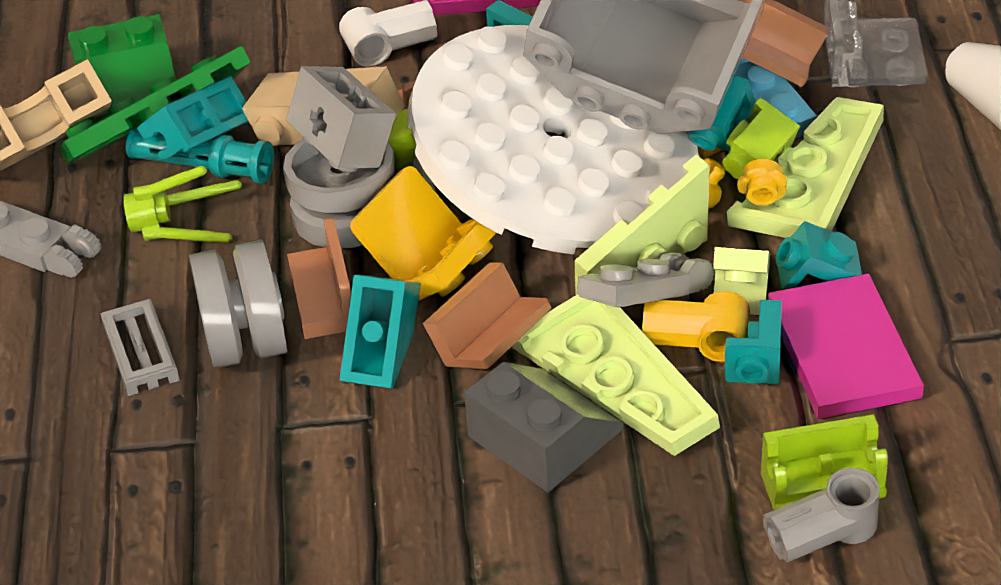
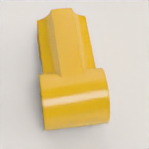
M719 291L710 294L703 303L673 300L646 302L643 309L642 332L654 345L699 348V351L708 359L722 363L725 362L726 339L747 338L750 315L749 303L741 295L729 291Z

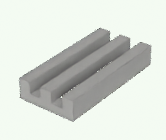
M151 299L100 313L128 396L138 393V385L147 383L149 390L159 387L158 379L167 377L169 384L180 381L176 364ZM144 314L161 363L153 366L135 320V316ZM124 320L141 367L139 370L132 371L115 324L117 321Z

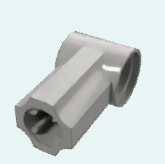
M860 468L842 469L831 476L827 482L826 489L764 514L763 526L768 535L770 546L779 560L784 559L788 563L837 541L857 544L873 537L878 524L880 487L877 479L870 472Z

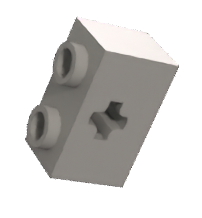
M301 66L286 121L303 136V140L306 143L314 146L328 159L332 167L344 172H355L358 168H380L396 113L344 67Z

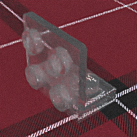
M825 0L823 25L828 27L825 46L832 87L905 86L908 84H925L927 82V69L918 24L915 18L857 19L855 1Z

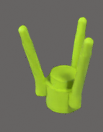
M198 166L150 185L133 187V193L124 194V209L129 230L131 233L142 231L144 241L167 238L230 243L233 240V236L229 233L162 227V223L171 221V205L238 190L242 187V183L239 180L170 195L163 192L205 175L207 172L206 167Z

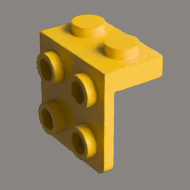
M412 166L400 170L350 223L353 234L391 279L421 283L418 301L437 292L441 297H444L456 289L465 279L461 271L468 264L473 265L491 251L493 245L489 240L497 233L474 219L462 224L418 170Z

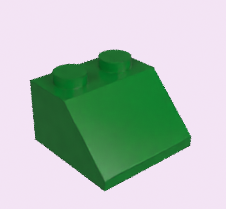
M159 14L147 17L138 16L128 21L104 26H90L83 30L68 33L75 66L88 59L109 95L112 107L131 97L137 102L152 94L149 90L151 87L169 77L175 76ZM108 113L93 121L94 125L110 117V114Z

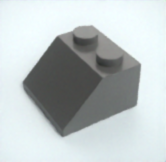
M502 362L464 392L468 437L547 493L623 430V422L541 368Z

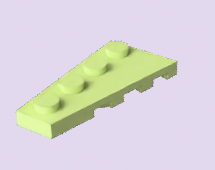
M576 295L547 312L512 346L513 349L674 456L720 428L718 414L620 307H613Z

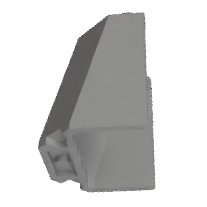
M541 0L526 31L523 56L564 97L573 100L579 107L592 112L601 111L619 118L625 125L633 129H647L654 133L711 129L762 14L766 0H752L750 3L739 0Z

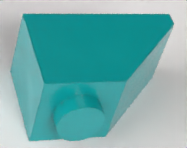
M354 275L339 381L394 388L414 335L421 283L370 275Z

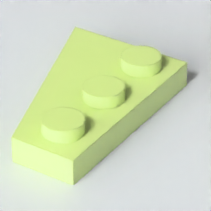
M698 155L692 157L683 165L684 172L687 174L669 190L661 184L647 197L649 206L631 223L627 220H620L575 260V294L577 295L578 276L600 273L602 265L617 264L637 267L638 260L659 259L664 253L675 252L684 254L697 249L702 243L707 241L710 165Z

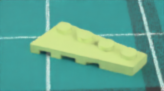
M836 97L804 130V139L796 147H788L778 157V164L782 167L783 174L787 178V184L785 185L787 187L786 194L769 205H756L747 199L743 203L736 201L727 211L728 226L787 238L791 237L804 221H807L832 232L884 120V105Z

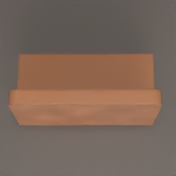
M739 0V1H742V2H745V3H750L752 0ZM766 0L762 14L742 58L799 86H804L808 79L810 64L828 35L829 27L774 0Z
M334 217L323 219L327 247L287 254L304 339L346 332L351 290Z
M489 262L434 312L423 325L445 366L488 369L550 311L551 306L547 298L520 297L504 263Z

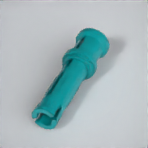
M134 128V130L129 132L126 140V153L130 159L137 158L192 167L205 166L217 178L223 179L228 178L229 175L252 178V181L257 184H265L270 178L274 164L272 143L265 140L252 144L235 141L230 135H220L214 140L203 143L187 152L182 150L168 159H160L157 156L161 149L166 148V140L161 133L143 139L138 129Z

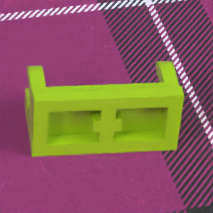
M874 414L763 433L761 476L773 510L826 489L827 482L831 476L839 470L846 468H860L870 472L879 484V499L885 498L887 493L885 487L888 466L886 449L877 450L878 423Z

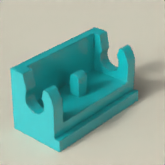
M232 76L162 107L138 126L137 129L143 139L153 137L160 132L166 140V148L161 149L157 156L160 159H168L182 150L187 152L248 123L249 121L242 109L247 101Z

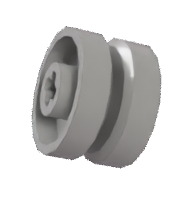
M303 139L295 143L285 155L283 170L286 187L291 196L290 209L293 225L299 236L313 245L327 247L323 219L334 217L341 249L355 248L363 245L351 231L350 223L396 175L394 152L389 142H387L380 168H358L355 172H344L335 169L321 152Z
M263 240L235 246L232 257L236 279L228 280L223 258L215 249L189 255L213 369L240 363L243 356L240 329L247 328L252 350L260 359L287 353L282 323L285 316L276 274L271 272Z

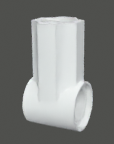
M427 0L375 13L371 8L357 7L348 11L341 19L339 25L340 33L353 58L359 65L365 67H373L383 63L393 50L431 41L437 37V24L432 8Z

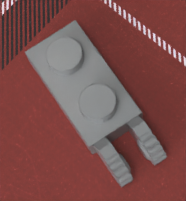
M0 201V256L42 272L48 270L62 276L75 278L83 269V263H81L78 255L91 258L101 249V243L92 231L84 230L75 224L70 227Z
M675 252L664 253L659 259L638 260L637 267L617 264L602 265L600 273L578 276L577 295L581 298L618 308L689 295V293L700 292V290L704 291V289H708L709 285H712L711 282L714 280L713 276L715 273L712 266L713 263H710L709 260L689 259L685 254Z

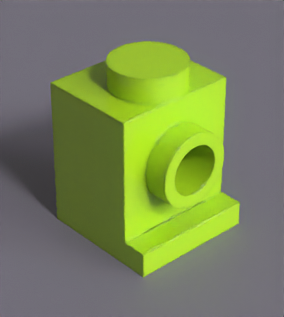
M760 97L753 106L748 122L742 120L726 142L731 149L722 162L725 170L734 178L739 179L740 176H743L744 167L753 160L769 159L778 163V157L788 147H792L800 125Z

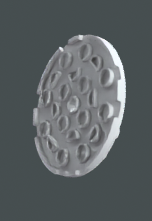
M528 25L484 27L458 36L445 43L424 63L418 73L409 99L407 121L408 129H412L417 144L415 154L434 185L453 204L480 224L501 235L506 228L533 239L532 247L552 252L574 254L576 248L591 247L620 220H627L631 223L649 206L647 197L661 184L669 190L687 174L684 172L683 165L695 155L699 156L697 146L689 140L686 131L654 133L647 129H633L625 125L619 118L601 111L592 112L579 107L573 100L564 97L523 56ZM546 132H553V133H556V134H558V135H560V134H562V132H564V133H565V136H564V137H562V136H552V137H551V136H549Z

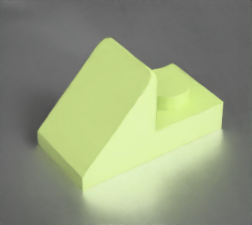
M715 247L713 269H715L714 293L719 291L737 293L749 303L750 314L760 315V300H766L771 255L769 251Z

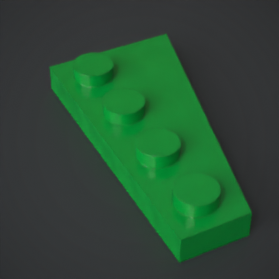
M242 46L219 58L216 55L210 56L192 66L190 74L178 80L175 76H172L149 89L152 93L137 102L131 97L107 110L110 117L94 125L90 118L71 127L65 132L69 139L62 143L59 150L66 163L70 165L128 135L131 130L140 126L162 107L230 76L234 80L251 61Z

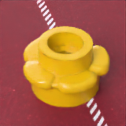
M757 159L749 162L744 167L743 176H740L737 181V188L752 203L756 205H769L786 194L787 187L785 185L787 184V178L783 174L782 167L777 162L769 159Z

